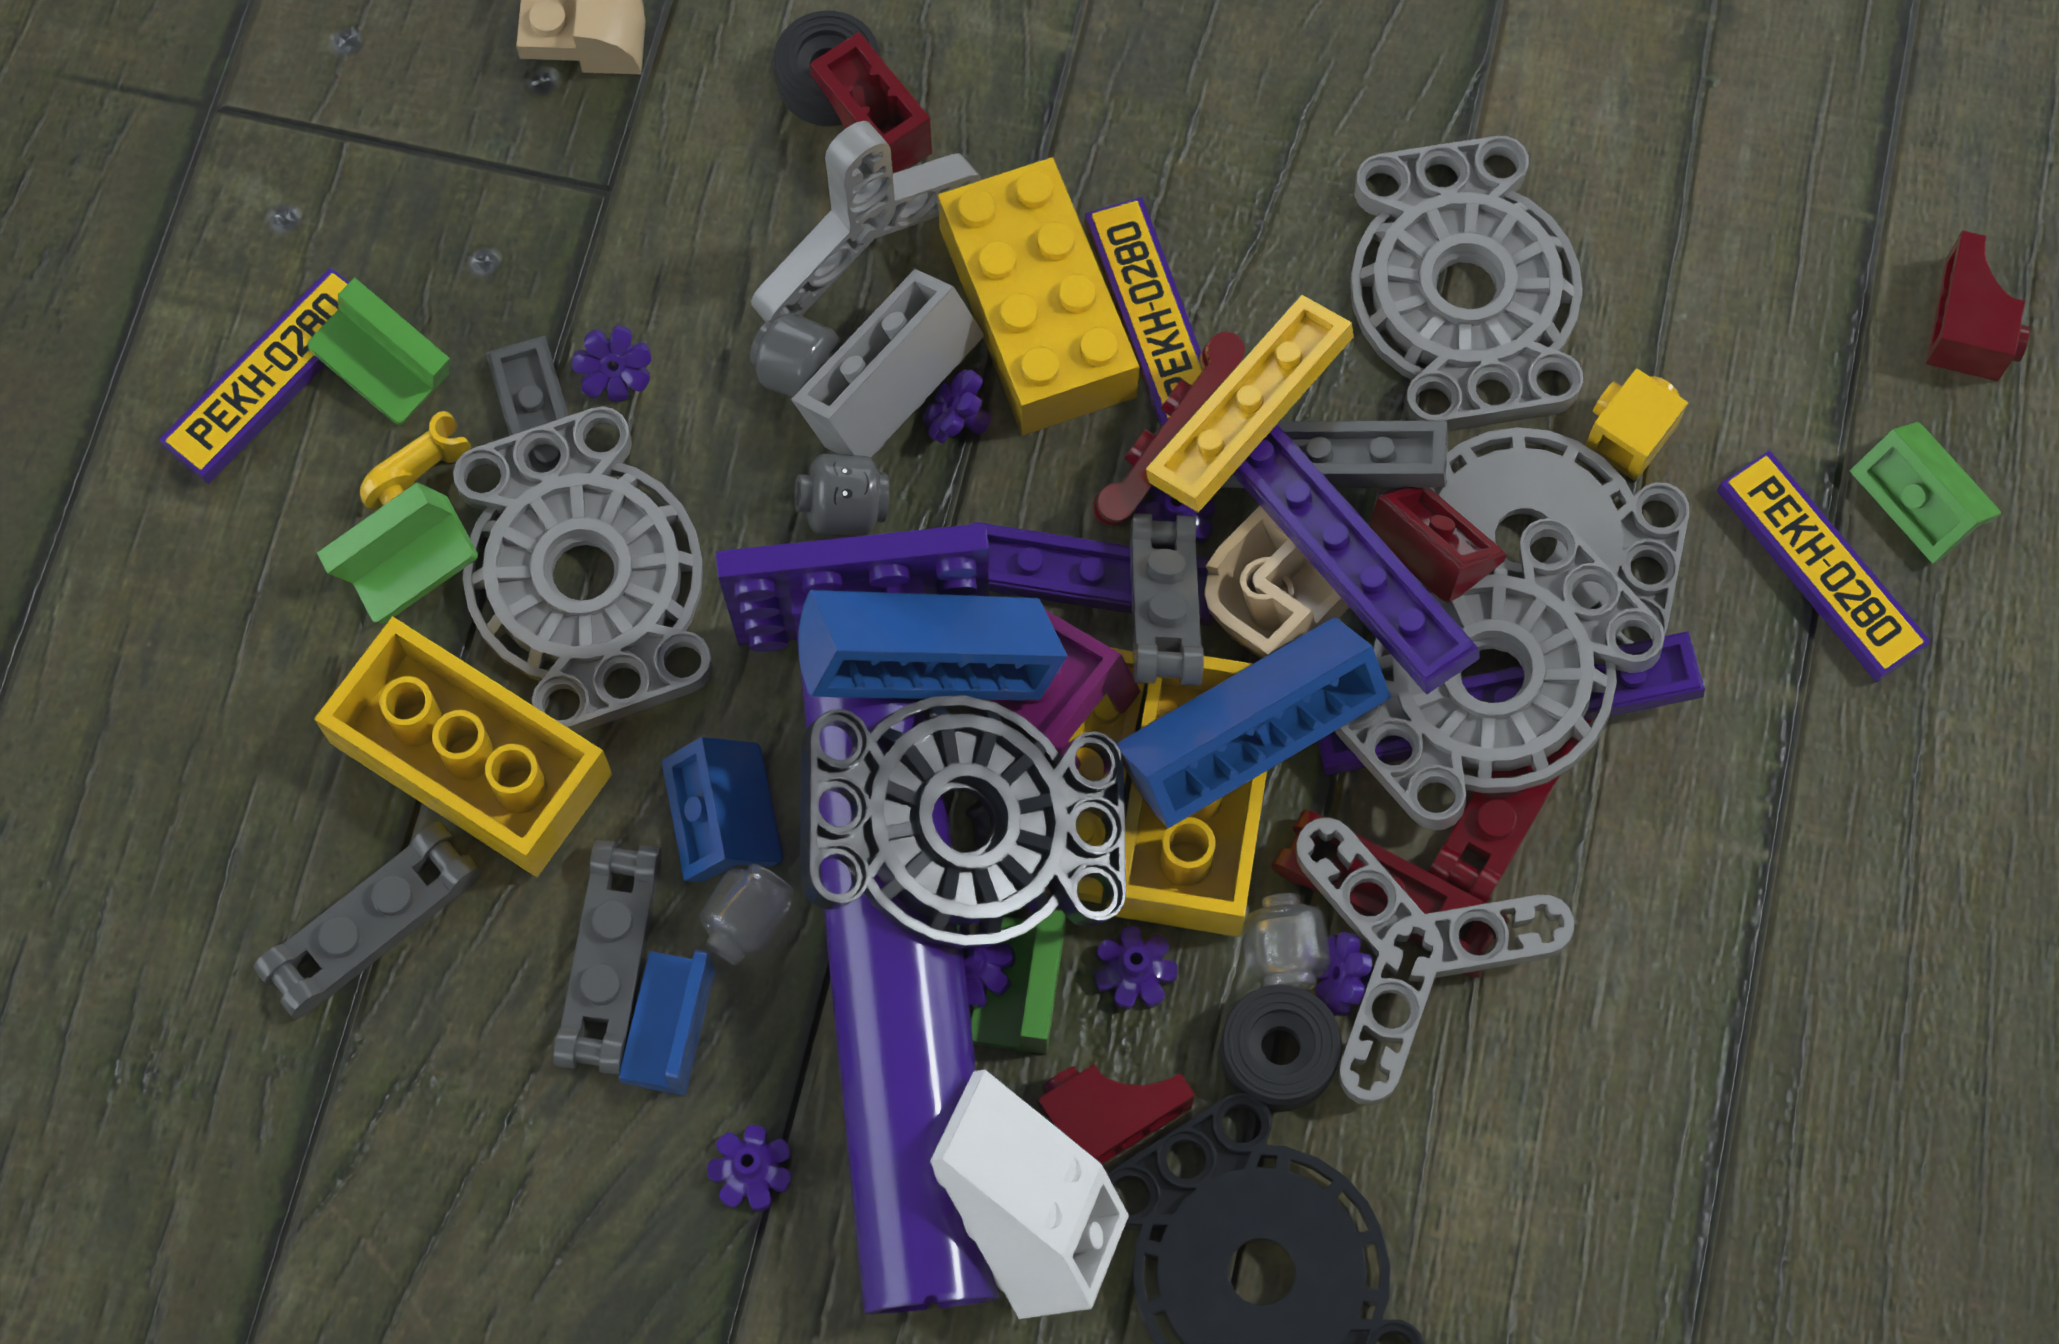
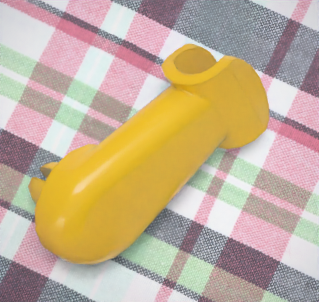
M445 411L436 413L429 423V430L375 466L365 476L360 486V498L365 507L371 510L381 508L411 487L418 478L440 460L454 463L458 461L462 454L471 450V445L467 438H447L457 428V423L452 414Z

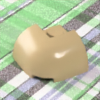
M521 0L516 45L520 59L577 60L580 62L582 73L641 74L646 24L643 1Z
M1261 506L1218 547L1206 565L1208 576L1204 595L1210 614L1233 640L1260 659L1270 655L1333 617L1339 619L1349 608Z

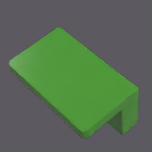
M354 277L338 294L339 309L308 341V350L394 424L402 425L449 376L450 358Z
M1919 422L1892 429L1849 470L1932 564L1941 561L1977 527L1992 522L2001 514L1998 507Z
M418 482L317 552L327 574L353 583L371 620L379 624L387 623L392 616L395 617L474 562L478 557V553L448 497Z
M1054 910L1048 917L1023 935L1000 943V945H1010L1015 952L1016 962L1013 967L1001 970L1011 980L1012 985L1002 996H997L986 989V1005L979 1009H973L971 1021L973 1044L1047 1055L1065 934L1066 916L1063 911ZM1003 917L1001 931L1019 925L1025 919Z

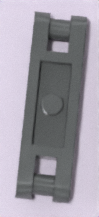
M1132 513L1129 543L1135 683L1155 684L1156 677L1179 678L1180 685L1201 686L1204 653L1203 647H1201L1195 516L1176 515L1175 521L1152 520V514ZM1152 545L1173 546V550L1152 549Z
M435 822L424 828L413 839L411 845L284 944L272 947L255 962L253 966L254 971L266 985L274 984L283 995L281 1004L293 1019L301 1018L313 1011L477 881L482 873L481 868L470 855H460L452 845L454 836L442 822ZM433 862L441 874L439 878L427 886L417 873ZM312 956L322 969L311 978L304 979L296 968Z
M602 839L594 841L590 858V875L563 1017L555 1041L553 1056L555 1067L575 1069L578 1063L599 1066L600 1073L619 1075L634 1016L662 858L660 847L640 845L639 850L635 851L617 848L616 841ZM614 874L635 876L632 893L611 890ZM586 1022L608 1025L604 1039L583 1037Z

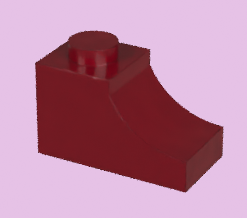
M860 32L810 63L811 76L832 104L844 128L846 129L860 121L870 122L891 148L893 173L911 168L932 154L930 117Z
M1962 230L1946 257L1926 364L1999 381L2012 361L2021 362L2025 354L2030 336V326L2022 325L2026 301L2011 297L1994 278L1987 261V236Z
M1095 1064L1082 1072H1079L1076 1066H1072L1056 1074L1042 1086L1045 1095L1038 1099V1113L1103 1166L1190 1111L1193 1107L1195 1094L1181 1073L1153 1084L1132 1085L1105 1077Z

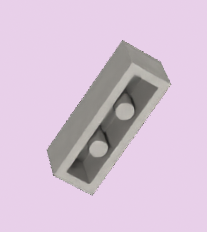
M914 269L791 400L824 447L841 455H859L871 458L883 447L885 442L908 417L924 403L925 399L950 372L965 359L966 355L985 335L954 286Z

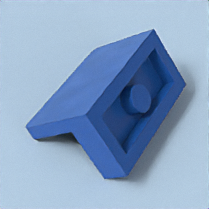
M700 737L661 760L684 881L705 882L735 865L773 867L782 862L783 856L762 751L758 743Z
M695 949L693 959L649 951L618 1076L622 1084L686 1096L716 971L708 951Z

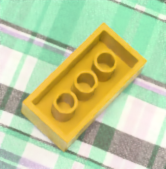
M1051 157L938 194L940 231L976 322L985 335L983 337L1021 435L1023 436L1137 398L1139 364L1054 158Z
M393 616L314 718L330 744L535 877L540 875L612 776L602 749Z
M1204 656L1201 686L1180 685L1179 678L1156 677L1155 684L1148 683L1141 729L1251 666L1252 663ZM1267 771L1170 828H1167L1154 814L1132 782L1125 820L1126 896L1123 907L1114 917L1240 937L1247 906Z

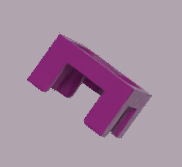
M1045 610L1067 654V658L1041 700L986 701L995 702L1024 717L1050 740L1059 753L1063 746L1069 743V739L1106 693L1115 710L1122 714L1139 695L1141 690L1137 683L1134 682V677L1119 652ZM959 709L955 710L957 714L981 715ZM1075 755V765L1077 770H1079L1081 762L1077 755Z

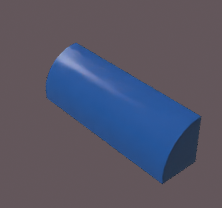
M810 590L804 603L799 627L800 666L811 697L928 699L940 696H969L982 700H1041L1067 658V654L1039 598Z
M1333 617L1116 744L1121 750L1123 765L1137 790L1154 814L1167 828H1170L1391 698L1373 646L1338 618Z

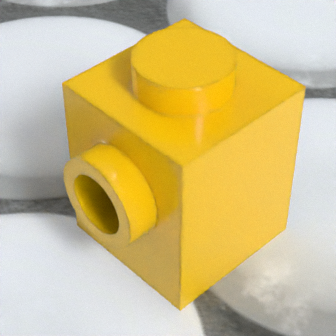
M1636 368L1623 386L1613 381L1596 403L1593 412L1599 417L1593 424L1585 446L1604 457L1611 466L1636 482L1678 427L1689 402L1681 398L1678 391L1666 380L1656 376L1650 377Z

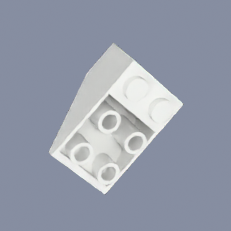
M974 1071L930 1160L936 1179L948 1192L963 1219L967 1234L978 1245L993 1272L997 1287L1005 1293L1019 1319L1092 1309L1129 1214L1100 1162L988 1071Z

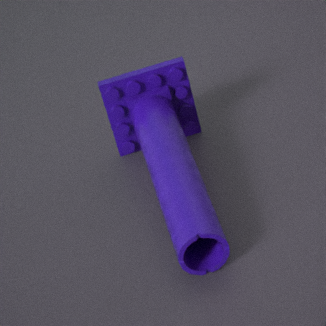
M986 523L715 551L718 579L738 645H750V650L756 652L781 650L788 646V641L797 640L799 653L800 620L804 603L810 590L989 596V547ZM800 666L806 729L813 721L827 711L843 709L853 712L862 719L870 732L876 725L902 707L925 700L916 698L811 697ZM922 713L904 719L892 728L906 733L919 723L925 722V715ZM836 726L822 728L819 741L824 753L836 760L847 759L851 755L852 750L851 739L848 734ZM876 742L883 753L885 750L880 746L878 742ZM825 792L822 794L819 801V810L823 819L833 826H847L852 815L851 806L847 799L836 792ZM944 793L934 804L932 818L938 835L943 842L952 848L946 793ZM824 859L820 864L821 884L831 893H847L852 880L847 866L837 859ZM876 873L873 879L881 889L885 884ZM863 893L841 909H824L862 1300L865 1314L926 1311L931 1303H936L940 1306V1309L998 1300L1000 1299V1289L995 1283L993 1272L976 1242L967 1234L961 1215L946 1189L937 1181L930 1162L972 1073L976 1071L963 949L928 943L898 928L879 912ZM896 896L891 899L908 916L924 924L927 923L928 917L910 909ZM947 923L943 931L961 934L960 925Z

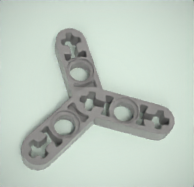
M860 121L852 124L836 136L830 143L825 155L832 210L762 283L752 297L751 306L765 322L774 321L783 314L792 313L802 316L875 238L939 217L938 194L980 181L981 176L959 153L893 173L891 148L870 122Z
M1319 818L1308 823L1299 834L1295 852L1300 869L1377 957L1344 1051L1338 1074L1342 1090L1348 1098L1358 1104L1374 1105L1382 1103L1393 1093L1399 1082L1434 978L1548 959L1558 955L1567 946L1574 932V917L1570 908L1561 899L1552 895H1533L1424 914L1356 835L1341 821L1332 818ZM1319 836L1321 840L1327 842L1335 837L1340 841L1336 855L1347 870L1351 868L1355 860H1358L1363 867L1350 873L1340 889H1336L1330 882L1339 878L1340 871L1327 858H1323L1317 863L1310 858L1315 846L1312 838ZM1371 882L1383 888L1388 900L1385 910L1376 916L1370 917L1356 912L1350 903V892L1355 886ZM1535 911H1544L1547 921L1558 920L1560 928L1554 930L1550 943H1542L1540 935L1531 932L1517 935L1515 944L1518 950H1508L1509 930L1502 915L1511 914L1513 916L1512 928L1531 924L1535 917ZM1470 921L1487 923L1496 935L1495 948L1485 955L1468 953L1459 941L1460 928ZM1411 933L1422 936V948L1431 952L1430 958L1418 957L1408 980L1422 982L1420 991H1417L1402 980L1381 977L1383 969L1396 976L1403 957V951L1395 947L1394 942L1395 940L1406 942ZM1394 993L1405 999L1410 1009L1407 1023L1395 1029L1385 1028L1377 1023L1373 1018L1371 1009L1374 1000L1380 995ZM1363 1030L1381 1042L1401 1044L1399 1053H1395L1387 1046L1385 1047L1379 1063V1071L1388 1075V1080L1386 1083L1375 1081L1370 1090L1360 1088L1358 1086L1359 1075L1350 1070L1352 1063L1363 1065L1366 1062L1373 1041H1361L1359 1039L1360 1033Z

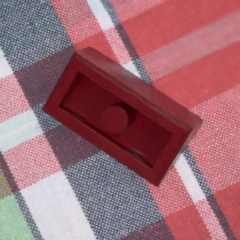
M1410 487L1381 495L1377 498L1369 526L1407 569L1443 602L1449 603L1459 598L1505 561L1507 554L1430 487Z

